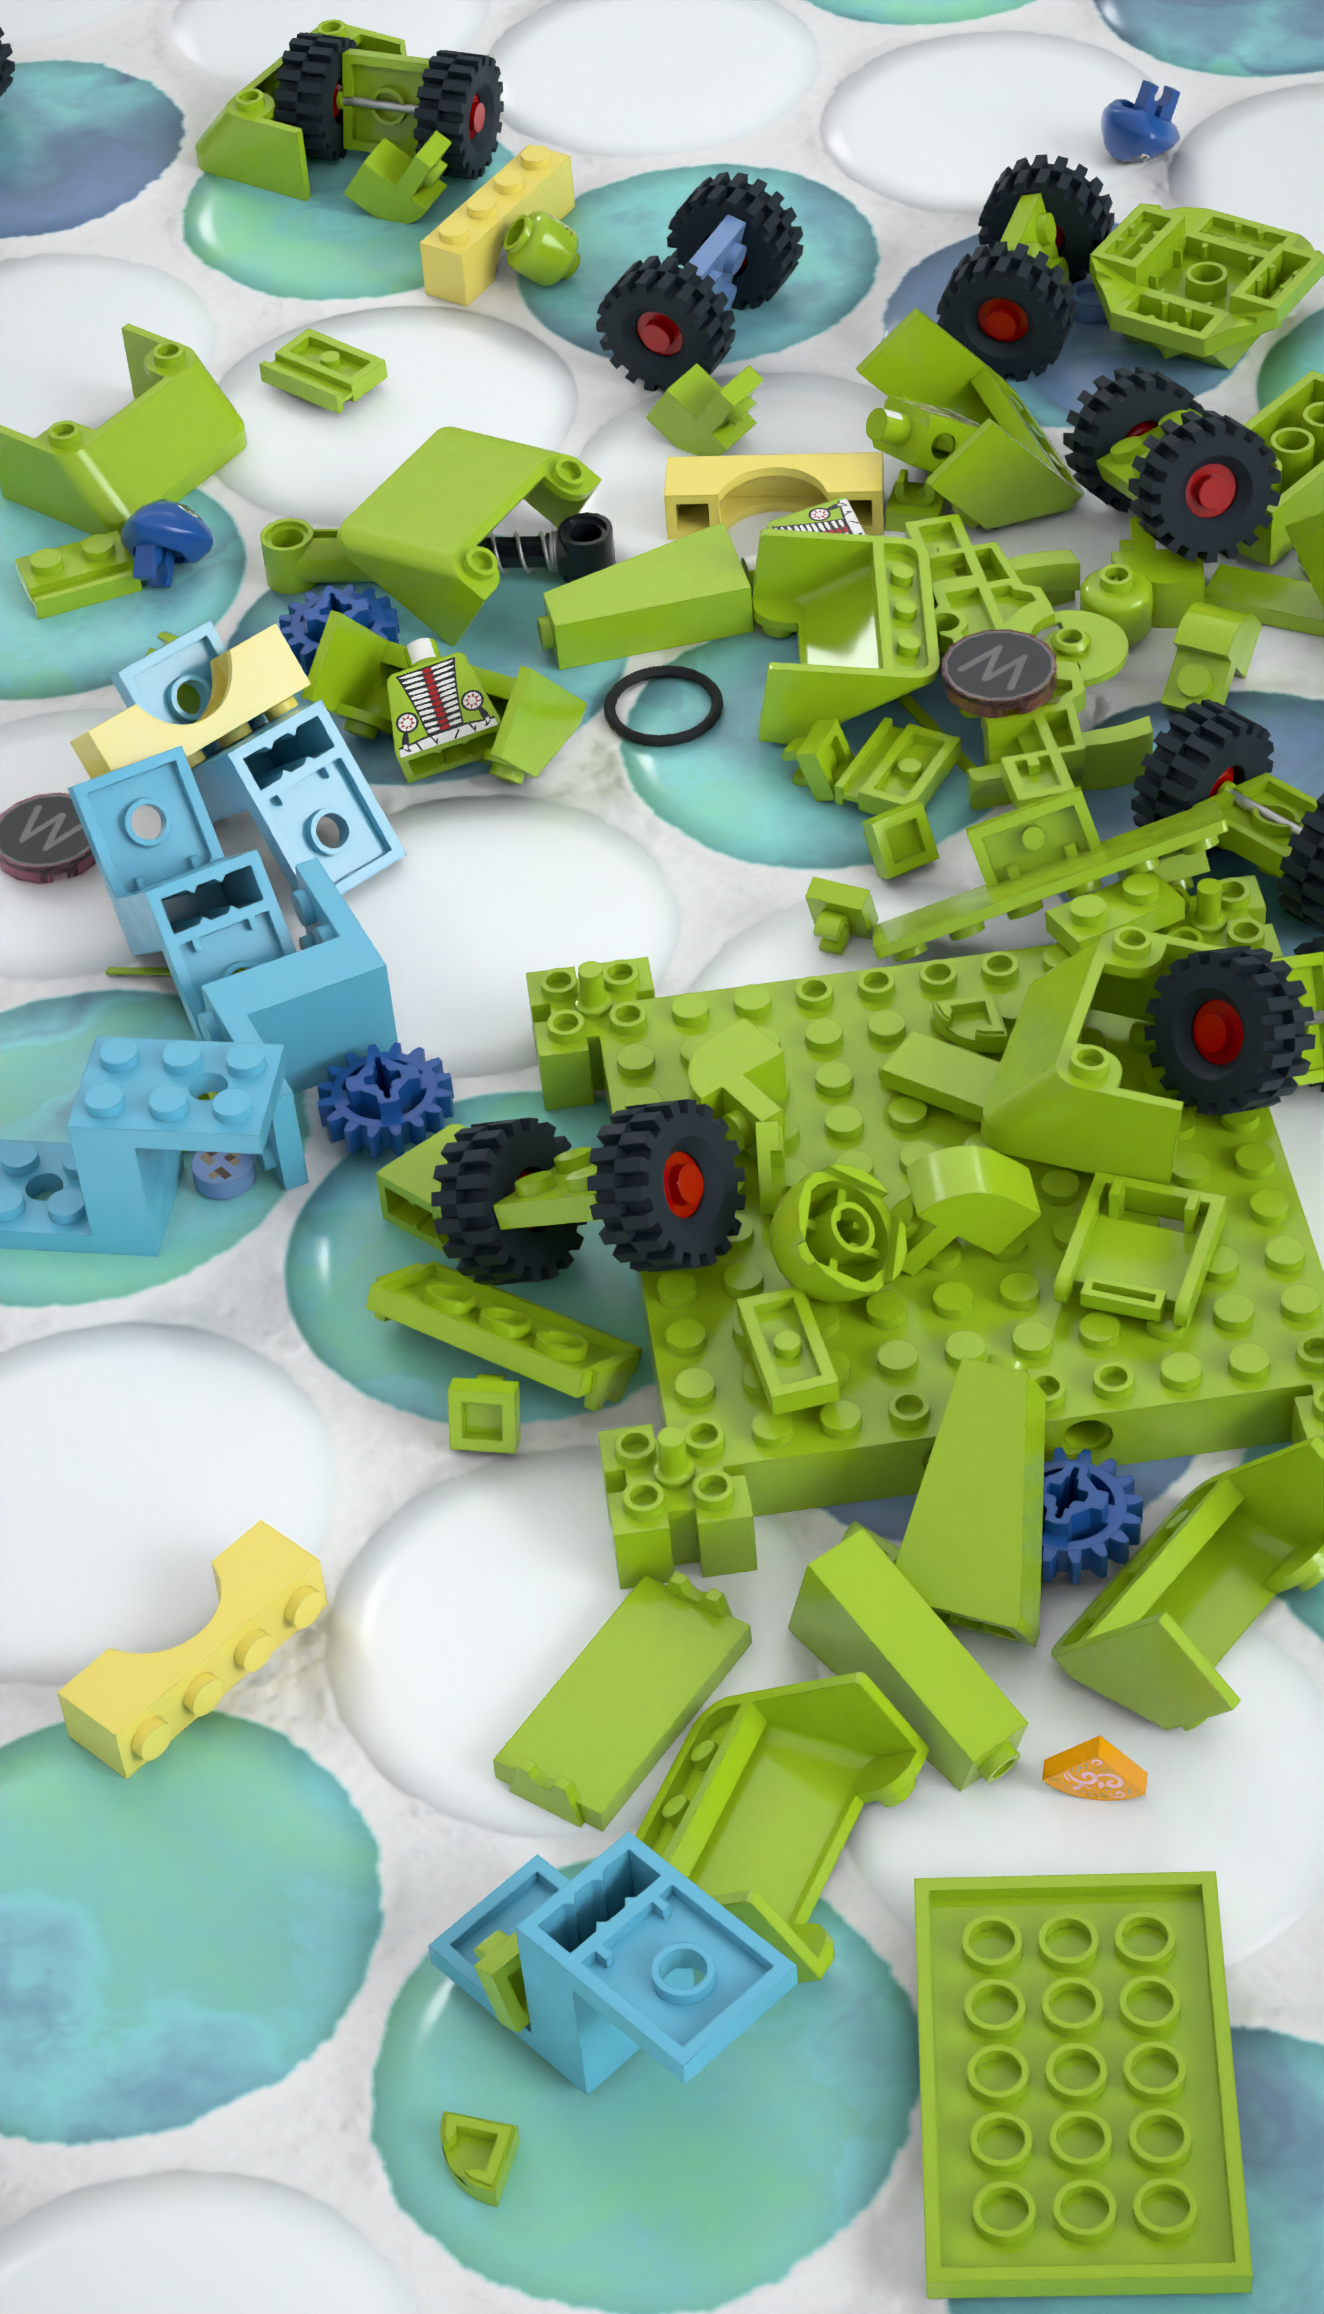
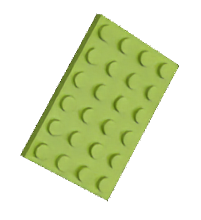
M1216 1871L914 1878L927 2299L1252 2293L1253 2272Z

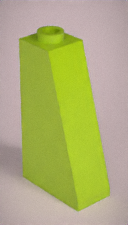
M724 523L710 526L544 592L545 616L536 618L541 647L543 650L552 649L559 670L754 632L751 586Z
M996 1354L988 1355L987 1362L962 1357L895 1566L943 1623L1036 1647L1040 1635L1046 1393L1027 1373L1028 1366L1020 1361Z
M864 1528L807 1565L788 1625L790 1631L837 1676L854 1672L865 1673L928 1745L930 1751L926 1760L960 1792L981 1777L987 1783L994 1782L1017 1763L1021 1757L1017 1748L1029 1723Z

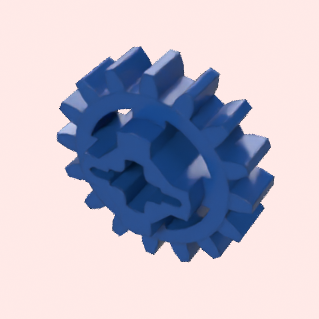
M348 584L343 592H341V589H334L331 585L325 586L324 592H321V596L308 591L304 593L306 603L290 602L288 604L289 614L280 615L279 617L280 631L297 661L302 665L306 676L309 675L331 610L340 612L386 640L399 644L398 633H400L397 610L391 608L389 597L385 596L376 599L375 589L368 588L359 594L355 593L354 584Z
M396 1042L390 1047L389 1052H380L375 1044L368 1045V1055L363 1058H359L357 1055L349 1052L345 1054L346 1067L329 1066L327 1069L329 1082L319 1083L317 1087L320 1099L317 1103L321 1125L328 1128L329 1140L332 1143L345 1139L347 1152L351 1154L358 1151L362 1146H367L370 1149L371 1158H378L383 1148H392L396 1156L399 1157L404 1154L405 1144L412 1142L416 1146L427 1140V1132L436 1134L445 1128L444 1118L453 1117L454 1107L452 1099H454L451 1075L450 1073L443 1072L442 1060L439 1057L426 1061L424 1048L421 1047L414 1049L409 1054H403L401 1043Z
M1062 1447L1054 1449L1053 1460L1044 1462L1042 1576L1044 1582L1050 1583L1056 1576L1057 1571L1067 1572L1072 1585L1080 1584L1081 1571L1091 1569L1095 1575L1102 1579L1107 1576L1108 1559L1125 1565L1129 1561V1545L1140 1544L1141 1523L1143 1522V1498L1141 1495H1135V1479L1132 1475L1116 1478L1117 1461L1112 1458L1097 1466L1091 1463V1450L1083 1449L1078 1455L1077 1460L1067 1459Z

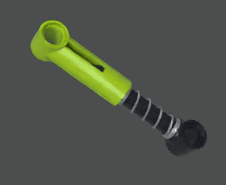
M578 513L567 517L561 522L558 530H555V532L551 530L545 536L541 530L538 532V536H519V533L515 531L513 537H495L494 533L491 532L478 545L489 549L496 556L498 568L503 574H506L510 568H524L530 574L537 567H546V570L550 573L557 572L560 576H563L566 583L616 564L611 521L598 513ZM285 518L269 523L260 533L267 584L273 591L280 594L292 595L303 593L313 588L317 583L375 581L354 565L340 551L337 544L339 528L313 529L304 520Z

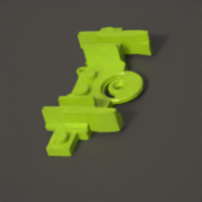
M959 513L905 522V538L917 541L929 553L939 652L948 655L952 647L967 637L984 632L1011 631L1034 638L1044 629L1053 626L1059 627V630L1051 632L1043 640V644L1053 655L1054 671L1047 683L1034 692L1014 699L989 700L971 696L959 690L960 713L966 718L971 719L981 717V728L984 738V766L967 769L968 801L973 810H980L1012 804L1014 810L1078 786L1081 787L1082 791L1135 783L1136 776H1141L1145 772L1146 767L1141 765L1145 754H1153V729L1149 715L1122 725L1081 732L1077 714L1085 709V687L1100 684L1112 678L1123 668L1128 658V639L1122 628L1105 616L1081 610L1054 612L1052 607L1075 601V590H1080V562L1072 550L1042 551L1007 559L997 541L972 546Z

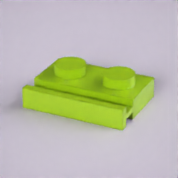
M309 328L276 351L274 361L269 363L264 360L259 364L262 382L338 414L344 410V402L347 400L357 401L388 377L386 361Z
M118 530L106 534H94L84 540L53 549H40L31 555L14 559L18 577L31 605L35 608L38 620L142 591L141 580L133 578V560L128 550L121 543Z
M884 717L834 785L835 803L844 805L847 800L858 803L860 811L874 815L882 814L911 801L923 802L925 807L961 757V738L909 723L903 729L893 726V719Z

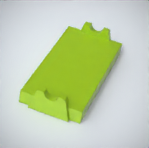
M436 1261L424 1265L419 1262L377 1277L376 1282L370 1285L366 1309L374 1312V1318L384 1322L394 1320L572 1397L580 1398L585 1395L584 1407L595 1412L602 1409L606 1399L615 1403L621 1401L631 1374L636 1373L638 1370L642 1347L491 1284L482 1285L473 1282L474 1277L463 1276L459 1271Z
M678 1571L669 1579L667 1585L644 1575L493 1759L495 1777L511 1785L509 1792L580 1828L586 1823L603 1832L752 1644L751 1625L733 1617L724 1593L714 1588H711L709 1592H702L692 1585L688 1576Z

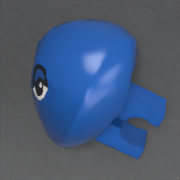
M1143 80L1135 104L1127 99H1115L1104 108L1101 117V132L1105 149L1119 162L1142 163L1157 158L1172 149L1180 140L1178 129L1171 120L1181 92L1165 85L1161 98L1155 101V94L1159 86L1150 81Z
M165 499L143 505L136 510L125 522L120 536L123 546L135 557L133 578L148 580V586L151 588H171L174 563H197L211 551L213 546L211 531L198 514L187 505Z

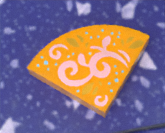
M1099 1735L1044 1759L1042 1781L1057 1790L1076 1797L1099 1801H1117L1145 1795L1148 1773Z

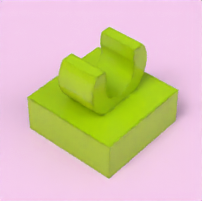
M901 469L885 510V530L905 532V522L945 516L949 501L930 487L927 481L925 483L909 482L908 469ZM929 471L927 478H928L933 472H930V471Z
M837 718L817 720L806 738L796 737L791 739L781 754L783 761H798L800 766L792 777V782L798 786H809L816 802L835 800L834 785L854 759Z
M911 801L862 821L866 844L870 856L873 857L877 874L880 878L891 879L940 858L923 802Z
M813 876L805 899L815 925L814 936L822 937L819 950L842 956L847 948L850 935L871 939L873 926L877 925L879 918L870 890Z
M478 1374L476 1379L453 1377L448 1388L450 1449L516 1454L521 1442L519 1381H506V1375Z
M497 1930L473 1949L475 1955L481 1959L474 1965V1968L499 2022L519 2033L530 2024L517 1935L516 1931L508 1936L504 1932Z

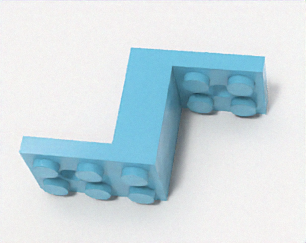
M211 620L109 677L127 709L137 704L149 715L163 722L178 725L192 724L203 714L211 696L212 674L210 660L223 654L227 649ZM181 684L190 685L198 692L200 708L196 714L186 713L180 708L177 702V690ZM322 700L284 714L269 722L266 721L261 713L248 721L253 732L223 749L218 740H215L201 749L207 759L191 768L211 823L248 810L293 891L299 890L295 865L316 857L342 895L407 855ZM322 816L332 819L339 829V841L334 848L326 847L318 839L316 827Z
M181 745L67 789L132 955L163 952L197 1041H205L198 1021V1014L206 1011L202 985L230 976L239 968L250 969L297 951L258 850L255 849L227 857L224 856ZM139 806L153 808L161 818L160 832L152 840L140 838L132 829L131 817Z
M317 857L295 865L299 890L292 892L291 898L296 915L306 930V935L299 938L301 951L202 985L206 1011L198 1014L200 1029L205 1041L285 1044L288 1065L263 1154H255L262 1170L273 1169L285 1191L309 1183L293 1094L318 1086L319 1083L329 1082L327 1069L329 1066L345 1068V1054L349 1052L357 1055L359 1058H363L368 1055V1045L375 1044L380 1052H389L394 1042L398 1043L387 966Z
M96 1036L67 1124L70 1143L0 1139V1248L158 1257L184 1169L182 1151L263 1154L288 1065L285 1044ZM208 1092H219L212 1100L197 1099L202 1094ZM56 1191L48 1200L33 1199L40 1193Z
M629 1831L571 1880L537 1854L428 1945L431 1963L497 2018L474 1968V1965L481 1959L475 1955L473 1949L497 1930L504 1932L508 1936L516 1931L530 2024L519 2033L511 2031L586 2095L591 2093L641 2048L682 2083L686 2084L798 1984L796 1964ZM693 1968L698 1969L705 1975L704 1979L696 1986Z

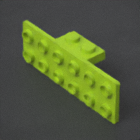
M1078 786L966 828V833L985 885L873 926V949L877 959L891 955L893 962L908 960L928 949L925 942L949 934L951 941L968 938L985 929L983 921L1007 913L1010 920L1028 916L1044 907L1042 899L1064 891L1067 898L1085 895L1102 886L1100 878L1121 870L1124 871L1126 877L1137 873H1145L1161 864L1159 856L1182 848L1184 855L1205 851L1219 843L1217 835L1229 830L1217 801L1214 800L1101 842L1081 787Z

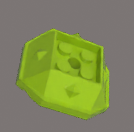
M1139 203L1090 254V274L1110 330L1123 333L1128 340L1159 349L1165 359L1181 355L1230 370L1262 334L1281 327L1283 319L1324 275V254L1319 250L1315 251L1311 243L1301 234L1216 210L1194 207H1178L1163 210L1160 205Z

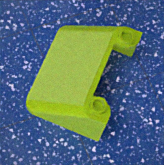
M443 427L438 429L343 521L337 532V544L347 559L450 646H455L461 640L486 600L494 593L500 581L496 556L489 549L478 545L523 499L554 526L559 528L561 522L567 517L582 511L602 479L580 460L567 454L457 427Z
M762 529L760 531L752 588L753 618L762 625V630L767 635L775 638H786L797 632L799 664L771 662L767 665L762 707L758 720V741L787 745L793 738H806L817 720L837 718L839 724L926 686L937 678L940 658L929 553L923 545L903 537Z
M854 1672L728 1696L708 1707L693 1724L635 1837L796 1964L798 1983L818 1981L822 1979L825 1971L834 1960V1941L821 1925L807 1922L864 1803L879 1801L882 1806L889 1808L906 1800L916 1786V1776L930 1748L863 1672Z

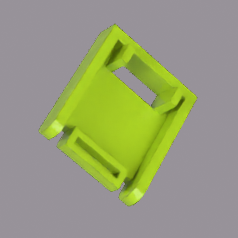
M1096 1171L1056 1276L1054 1301L1068 1304L1073 1291L1080 1292L1081 1307L1159 1323L1162 1322L1166 1310L1174 1311L1173 1325L1188 1328L1226 1221L1227 1196ZM1129 1210L1184 1221V1232L1121 1219L1124 1211Z

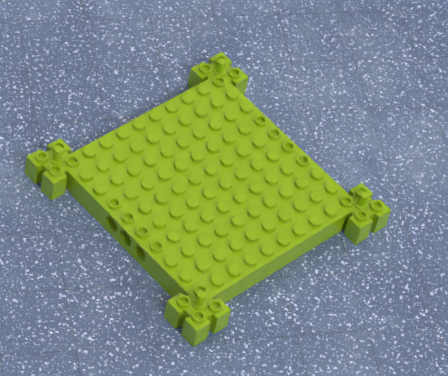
M1255 875L1230 877L1221 880L1214 878L1202 879L1197 884V895L1190 896L1183 885L1171 886L1185 899V919L1154 931L1155 933L1225 948L1251 946V950L1263 948L1273 953L1272 958L1283 957L1272 923L1265 924L1266 905ZM1059 943L658 998H655L648 957L619 959L603 963L587 961L578 967V979L575 966L526 973L530 1014L545 1111L594 1104L593 1091L605 1090L609 1117L618 1110H626L627 1106L690 1099L688 1065L695 1050L712 1035L745 1017L784 1051L787 1098L778 1102L777 1105L783 1110L786 1193L811 1172L822 1170L829 1165L841 1163L861 1168L881 1182L889 1193L882 1200L889 1208V1211H891L897 1202L905 1199L911 1193L906 1168L916 1160L934 1151L955 1146H978L993 1149L982 1139L981 1123L881 1086V1068L912 1030L1001 1062L1004 1052L988 1053L974 1051L961 1047L947 1039L938 1030L933 1021L932 1002L995 993L1009 1041L1030 984L1072 955ZM1092 1010L1080 1044L1102 1047L1120 1061L1123 1070L1119 1088L1176 1100L1180 1089L1166 1091L1158 1081L1166 1074L1164 1067L1152 1068L1148 1057L1149 1054L1157 1052L1155 1040L1145 1041L1144 1027L1155 1025V1023ZM1197 1106L1183 1107L1170 1185L1227 1196L1226 1221L1188 1328L1173 1325L1174 1311L1166 1310L1162 1322L1159 1323L1081 1307L1080 1292L1073 1291L1068 1304L1054 1301L1056 1276L1095 1174L1003 1154L1029 1168L1041 1216L998 1255L957 1236L917 1274L912 1276L901 1270L900 1274L893 1281L887 1283L878 1292L870 1296L841 1304L807 1297L839 1381L840 1400L774 1416L738 1320L736 1300L792 1286L778 1270L770 1249L769 1228L774 1215H761L758 1163L745 1150L740 1151V1154L733 1159L736 1168L744 1167L746 1181L738 1182V1194L746 1196L745 1210H738L735 1213V1218L742 1225L738 1236H727L732 1245L728 1253L716 1256L718 1262L711 1266L659 1272L636 1271L663 1429L658 1433L657 1439L654 1437L652 1424L598 1431L603 1483L620 1589L635 1588L644 1575L660 1583H668L674 1574L675 1565L700 1562L703 1578L757 1570L754 1517L918 1494L962 1357L987 1362L988 1355L996 1354L1015 1359L1028 1366L1027 1373L1046 1393L1044 1462L1053 1460L1054 1449L1058 1447L1063 1448L1067 1459L1077 1460L1078 1455L1083 1449L1091 1450L1092 1464L1099 1466L1102 1462L1112 1458L1117 1461L1116 1466L1290 1441L1292 1446L1314 1436H1318L1324 1443V1271L1270 1108L1265 1107L1221 1116L1219 1114L1207 1116L1196 1113ZM1129 1210L1124 1211L1121 1219L1184 1232V1221Z

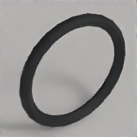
M671 665L648 667L625 676L612 687L604 703L605 719L610 728L619 736L633 743L657 747L679 745L702 736L715 725L723 709L722 693L716 683L708 676L694 669ZM660 677H677L694 681L708 692L712 703L710 712L697 726L686 731L665 735L644 734L626 727L619 720L615 706L620 695L630 686L644 680Z

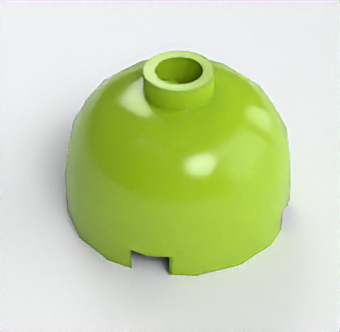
M837 1163L804 1176L779 1200L769 1228L770 1249L778 1270L792 1287L805 1291L808 1298L841 1304L878 1292L884 1285L893 1281L900 1274L907 1254L906 1227L901 1214L892 1218L889 1208L882 1200L889 1193L881 1182L861 1168Z

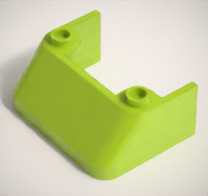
M331 19L323 21L310 32L350 38L357 43L356 48L360 50L407 55L405 40L347 25L341 20ZM281 56L228 101L196 142L197 162L199 168L204 172L307 201L311 197L302 129L274 121V110L278 108V100H274V90L279 89L280 82L276 77L278 68L283 69L284 66Z
M917 307L856 367L861 376L888 397L894 395L943 407L981 424L926 479L930 487L953 504L951 507L955 514L959 513L961 520L974 530L978 525H981L983 528L991 530L1067 511L1085 495L1083 489L1016 391L999 374ZM941 434L936 448L951 452L953 449L951 435Z
M129 323L122 327L121 330L133 395L136 398L134 401L96 430L73 421L65 420L52 424L49 429L34 439L0 425V485L3 497L91 535L106 534L118 530L121 536L125 522L141 506L161 499L177 503L237 456L247 445L243 419L194 350L179 342Z
M331 610L308 675L311 685L304 688L301 698L311 703L322 700L328 712L345 720L342 730L373 741L377 732L393 736L387 679L391 674L409 669L404 655V648L406 646L388 641L344 614ZM471 665L501 720L493 748H485L482 759L476 760V762L492 766L489 772L491 776L513 784L522 785L525 776L537 778L578 729L587 703L533 669L525 666H520L517 678Z
M1123 926L1107 932L1034 980L1028 988L983 1108L981 1123L983 1141L993 1150L1011 1156L1091 1174L1099 1171L1170 1185L1184 1102L1119 1088L1123 1070L1120 1061L1102 1047L1080 1043L1092 1010L1155 1023V1016L1145 1013L1148 999L1161 998L1162 994L1153 986L1159 976L1172 974L1168 966L1177 959L1188 958L1187 954L1225 947L1150 932L1137 926Z
M1314 1436L1225 1471L1204 1481L1187 1494L1054 1645L1051 1656L1068 1676L1165 1730L1181 1726L1184 1731H1189L1209 1717L1234 1710L1241 1699L1214 1667L1277 1593L1289 1590L1295 1586L1302 1592L1307 1591L1324 1579V1443L1318 1436Z

